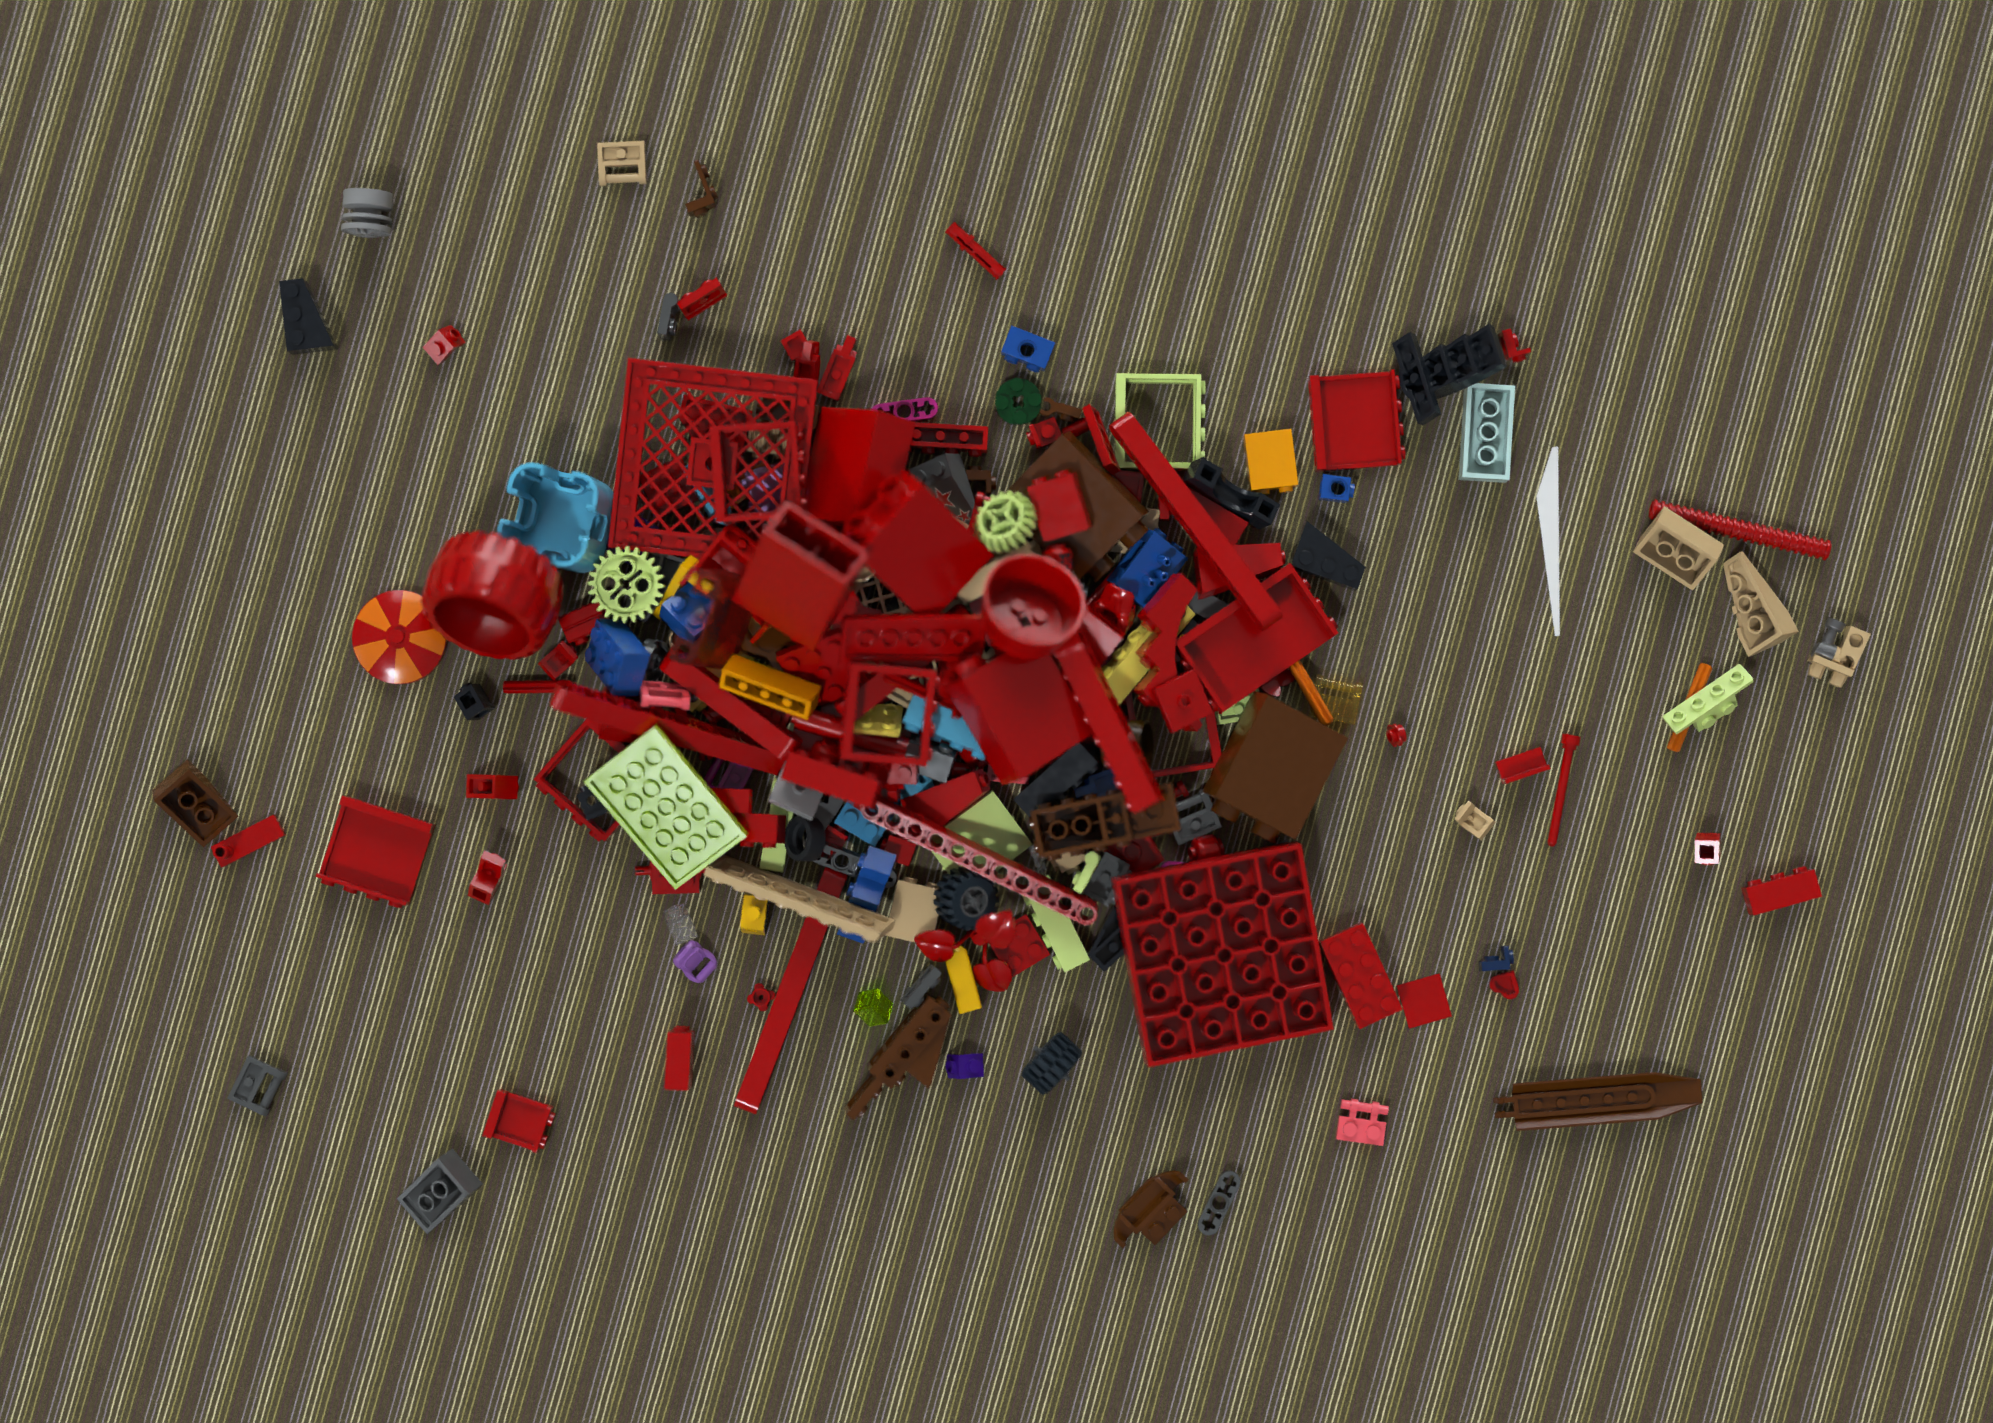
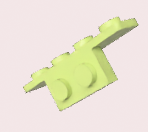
M1738 664L1666 713L1663 719L1675 734H1679L1692 724L1698 732L1710 728L1716 720L1734 711L1735 707L1738 706L1735 694L1753 683V678L1741 664Z

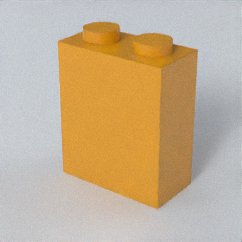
M1292 429L1244 434L1243 442L1250 492L1263 493L1264 495H1268L1270 490L1279 489V493L1292 492L1293 487L1298 486Z

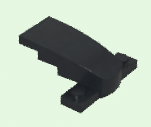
M1487 324L1472 335L1464 333L1447 346L1440 344L1425 356L1422 355L1416 334L1412 332L1407 333L1392 343L1400 367V386L1404 394L1410 399L1417 424L1425 425L1441 415L1437 399L1472 386L1507 367L1495 328L1491 324Z

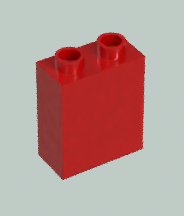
M822 407L809 460L805 494L808 510L804 513L842 536L845 533L844 526L847 520L858 511H866L878 498L877 491L882 482L888 477L899 475L905 470L915 422L880 410Z
M903 470L899 475H892L882 482L877 491L878 498L866 511H858L847 520L844 526L845 533L842 537L870 554L864 566L914 614H940L994 555L924 484Z
M786 502L763 532L732 601L813 652L835 623L870 554L789 502Z
M992 642L990 644L996 653L994 656L983 662L980 655L975 653L953 666L958 678L944 687L1000 783L1005 785L1025 778L1093 734L1094 731L1091 725L1085 722L1080 705L1073 698L1069 686L1051 655L1038 659H1022L1005 653V651L999 649Z

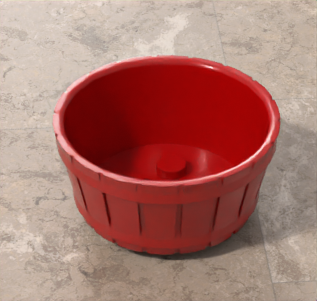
M1035 554L1015 555L999 562L987 576L983 590V625L991 641L999 649L1005 651V653L1022 659L1042 658L1054 653L1077 631L1086 612L1085 595L1076 577L1066 567L1058 564V562ZM1024 617L1028 618V623H1030L1031 626L1026 625L1025 628L1021 627V623L1018 621V619L1022 620Z

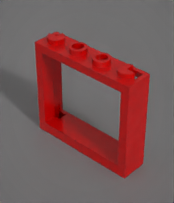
M798 421L709 426L716 522L774 519L779 511L727 513L722 433L790 429L795 507L803 512H807V498L802 496V488H806L805 473L801 474L800 464H804V450H799V440H803L802 425L798 426Z
M848 662L838 757L846 760L927 767V761H931L932 747H929L930 737L934 736L935 724L931 723L932 713H936L937 699H934L935 689L938 690L940 681L939 675H936L937 671L927 668ZM860 671L927 677L919 758L851 752Z
M1136 686L1121 703V706H1126L1127 715H1124L1127 723L1131 720H1136L1132 693H1136L1134 691ZM1215 712L1204 717L1211 761L1151 771L1154 778L1215 767L1221 756Z
M586 719L537 774L534 780L537 782L536 787L543 794L547 795L550 793L555 798L554 804L563 811L567 808L573 814L571 818L578 825L582 826L585 824L590 829L589 834L598 842L601 839L607 842L621 825L615 820L605 831L593 819L587 821L585 813L547 780L548 776L590 729L598 734V722ZM604 740L618 753L627 747L620 741Z

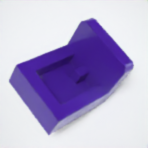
M983 1053L947 1055L945 1069L948 1078L984 1077Z

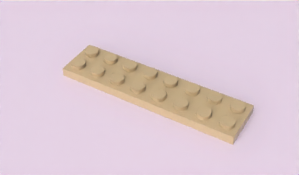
M723 855L705 869L704 876L711 878L715 883H725L732 886L736 891L751 893L759 900H769L780 908L795 910L801 916H811L819 919V922L822 924L837 926L845 933L858 934L869 942L879 941L894 928L895 919L727 855Z

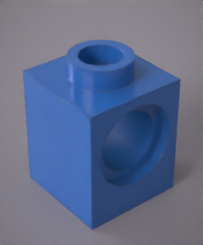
M1323 474L1321 476L1318 500L1347 503L1349 498H1353L1355 484H1351V477ZM1333 483L1342 485L1343 493L1341 495H1335L1331 491Z

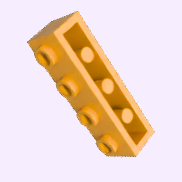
M733 654L723 667L719 688L808 720L818 705L821 686L736 654Z

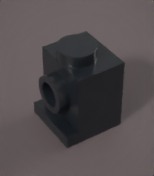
M467 683L459 689L460 692L453 696L466 720H480L496 708L494 704H491L481 684Z
M587 785L579 788L581 793L576 794L587 821L609 812ZM590 796H594L596 799L594 805L588 803Z

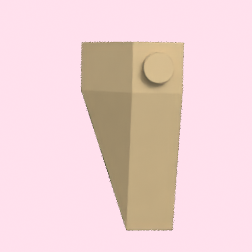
M1743 551L1723 563L1728 590L1732 593L1734 606H1732L1733 614H1736L1739 628H1736L1737 634L1748 657L1778 645L1799 632L1788 610Z

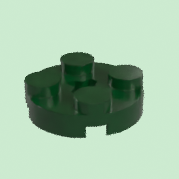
M1013 378L1003 383L996 393L995 406L997 413L1004 422L1010 425L1017 426L1031 423L1038 416L1041 409L1042 398L1036 385L1029 380ZM1022 396L1024 398L1022 402L1025 405L1023 407H1013L1014 401L1012 399Z

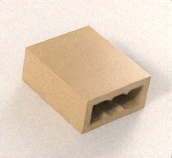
M904 876L903 880H898L889 918L895 919L894 928L885 936L915 942L914 937L917 934L935 930L939 914L935 910L938 906L934 905L933 900L937 897L934 895V890H938L939 886L931 882H927L926 886L917 884L918 879Z

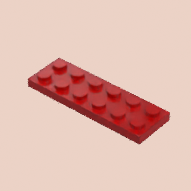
M982 614L843 615L839 659L840 662L962 661L975 653H978L982 659L986 631L982 621Z

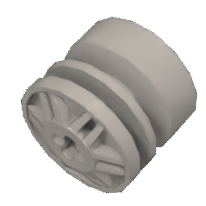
M348 188L343 190L342 206L353 210V212L342 215L341 219L347 221V223L341 224L342 232L363 238L391 235V228L385 225L391 224L392 219L381 215V213L393 210L392 193L369 188Z

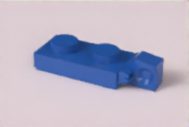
M1109 769L1085 779L1084 786L1073 789L1076 798L1079 799L1084 795L1097 793L1098 797L1107 796L1106 791L1119 789L1113 779L1115 776L1113 770Z

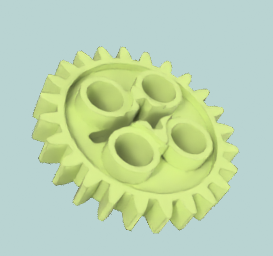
M626 546L624 552H622L620 547H616V554H613L611 550H607L608 558L599 556L602 562L601 565L593 563L597 571L589 572V575L594 577V581H589L587 584L594 586V589L590 590L588 594L596 596L591 602L593 604L600 603L597 611L600 612L605 609L604 617L608 618L611 614H614L613 621L615 622L619 620L620 616H622L623 623H627L629 617L634 623L637 622V615L642 619H646L645 611L653 614L652 604L660 606L656 598L664 597L662 593L658 592L659 589L666 587V585L659 584V580L665 578L664 575L657 574L661 566L654 567L653 564L656 559L651 558L647 560L648 552L646 551L640 556V548L637 547L633 553H631L630 546ZM629 561L633 565L631 573L625 575L621 567L624 562ZM641 569L642 574L630 582V590L623 589L615 599L611 600L610 597L624 586L622 581L631 580ZM612 577L615 580V587L608 591L604 587V582L607 578ZM641 579H646L649 583V587L645 592L639 591L637 586ZM624 595L630 596L632 601L628 608H623L620 604V600Z

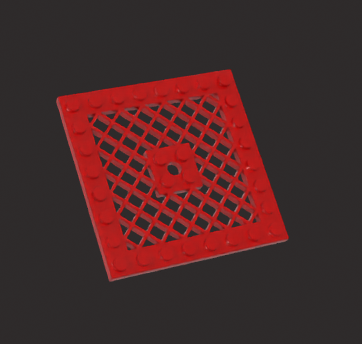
M628 358L608 547L625 549L626 546H630L631 550L637 547L643 552L685 557L692 555L695 558H699L720 532L717 533L710 524L715 519V514L707 520L699 511L708 502L715 510V503L712 500L714 493L709 496L702 488H713L712 470H709L706 465L708 458L711 457L710 439H707L710 436V431L703 435L696 426L705 418L712 426H722L728 421L733 425H738L733 417L743 410L750 419L746 424L758 423L756 420L765 413L768 414L773 422H782L787 417H789V421H798V426L802 425L803 440H799V450H804V464H800L801 474L805 473L807 485L818 380ZM650 384L658 385L650 392ZM665 386L682 389L672 396ZM662 389L669 399L659 406L652 396ZM689 389L703 390L705 392L698 398H695ZM685 391L693 402L682 409L675 399ZM713 392L729 394L719 401ZM709 394L716 405L706 412L699 401ZM736 394L753 397L743 404ZM733 397L740 407L730 415L722 404ZM759 397L776 400L766 407ZM754 400L764 409L755 417L746 408ZM783 400L791 401L790 409ZM650 401L656 409L647 416L648 402ZM672 402L679 410V413L669 419L662 409ZM778 403L787 411L779 420L770 412V409ZM694 405L703 414L695 422L686 414ZM717 408H720L727 418L717 425L709 415ZM659 412L666 423L656 430L649 420ZM683 415L690 426L680 433L673 422ZM647 424L648 427L652 430L653 434H651L648 438L645 439V430ZM668 426L677 435L669 443L660 435V432ZM693 428L700 438L691 437V444H689L683 436ZM779 429L784 437L776 444L767 435L771 430H759L761 434L752 441L743 431L735 432L729 438L722 433V439L724 440L723 455L726 490H734L736 482L743 491L734 499L726 491V498L729 500L727 509L733 505L738 513H748L755 508L759 512H764L759 505L768 497L777 507L773 511H780L786 502L795 506L790 429H788V433L785 429ZM739 434L748 443L740 451L738 442H730ZM656 436L664 447L654 454L647 443ZM762 437L771 445V448L763 454L754 445ZM680 439L687 450L677 456L670 446ZM787 440L784 456L778 449V446ZM751 447L758 458L748 465L741 454ZM643 449L651 456L644 463H642ZM667 449L674 460L664 467L657 457ZM775 450L782 461L772 468L764 457ZM690 452L687 469L681 459ZM739 459L745 468L736 475ZM654 460L661 471L651 477L644 467ZM759 461H762L769 471L759 478L751 468ZM678 463L685 473L675 480L668 472V469ZM784 464L783 478L781 479L775 470ZM748 471L756 481L748 488H745L738 478ZM642 472L648 481L639 487ZM664 473L672 483L662 491L655 480ZM770 474L779 482V485L771 491L762 482ZM685 477H687L686 485L695 486L687 493L678 484ZM652 484L659 494L649 501L642 490ZM759 484L766 495L756 502L749 491ZM675 486L682 497L673 504L665 493ZM781 488L779 504L772 494ZM802 488V496L805 497L806 488ZM698 489L706 500L696 507L689 496ZM744 495L753 504L745 512L736 503ZM638 496H640L645 505L637 511ZM660 497L669 506L661 514L652 505ZM686 500L693 510L683 517L676 506ZM649 507L656 518L649 524H646L639 514ZM672 510L680 520L670 528L662 517ZM694 513L703 521V524L695 530L686 521ZM636 519L642 525V527L635 526ZM762 519L756 525H753L750 520H746L745 522L751 529L745 534L749 535L751 532H754L761 539L762 535L756 528L765 521L770 524L772 522L771 519ZM657 521H660L666 530L650 527ZM729 521V522H725V524H726L727 526H728V525H734V524H736L738 521H732L731 523H730V521ZM683 523L689 532L673 530ZM706 526L713 535L697 534V532Z

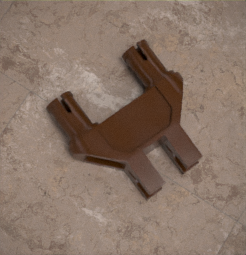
M743 618L738 620L739 626L736 622L730 625L740 641L739 649L741 652L767 661L771 668L785 673L776 659V652L796 645L795 641L775 627L766 630L753 644L750 642L753 635Z

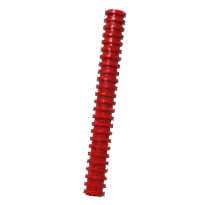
M1657 499L1652 501L1648 516L1650 520L1656 518L1665 506L1702 531L1706 530L1709 534L1714 532V535L1721 534L1722 537L1728 535L1730 539L1735 537L1736 540L1742 539L1743 542L1749 540L1751 544L1757 542V545L1764 544V547L1770 545L1771 548L1775 549L1778 547L1781 551L1785 549L1786 552L1793 551L1794 554L1800 552L1802 556L1807 554L1808 557H1812L1813 555L1815 559L1821 557L1824 561L1828 559L1831 552V541H1824L1823 538L1817 540L1815 536L1809 538V535L1802 536L1801 533L1796 535L1795 532L1791 531L1788 533L1785 529L1783 531L1780 528L1774 530L1772 526L1766 528V525L1759 526L1758 523L1753 525L1751 521L1745 523L1742 519L1737 521V518L1730 519L1729 516L1723 518L1721 514L1716 516L1715 513L1709 514L1708 511L1702 513L1700 509L1694 511V508L1687 509L1686 506L1681 508L1680 505L1676 504L1673 506L1670 502L1668 504H1665V501L1659 503Z

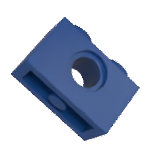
M1011 325L1001 350V355L1005 356V361L1017 365L1018 362L1026 364V369L1032 372L1039 373L1040 370L1045 372L1055 347V342ZM1029 345L1034 349V353L1028 357L1023 356L1020 352L1021 348Z

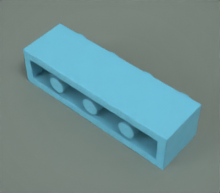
M916 695L911 697L901 723L906 725V730L918 734L922 730L925 700ZM937 704L936 713H932L931 723L935 724L934 736L930 737V739L939 743L941 740L949 742V747L961 752L963 749L972 752L971 756L984 761L986 757L962 716L961 719H956V717L953 719L951 718V709Z

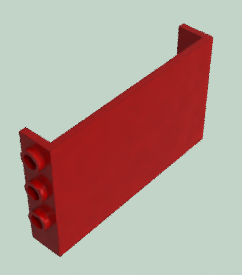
M1291 563L1261 582L1283 614L1280 620L1266 630L1262 631L1254 623L1236 599L1176 640L1175 651L1181 658L1180 664L1185 672L1191 669L1196 670L1212 711H1217L1219 715L1338 634L1336 622L1331 616L1327 617L1323 611V603L1318 597L1314 598L1309 591L1311 589L1310 584L1304 577L1301 578Z

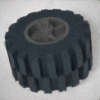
M965 867L953 868L950 870V874L945 873L942 876L943 881H938L937 883L939 886L938 890H934V895L937 897L933 901L934 905L938 906L935 909L937 914L941 915L940 918L943 921L964 930H976L978 919L984 915L992 914L993 911L996 912L998 908L995 907L996 903L999 902V897L996 896L998 888L994 887L995 882Z
M1059 1032L1043 1047L1038 1048L1035 1046L1033 1048L1036 1051L1035 1056L1024 1067L1021 1076L1041 1095L1050 1092L1064 1078L1067 1081L1070 1080L1068 1076L1069 1071L1081 1058L1082 1050L1062 1032Z

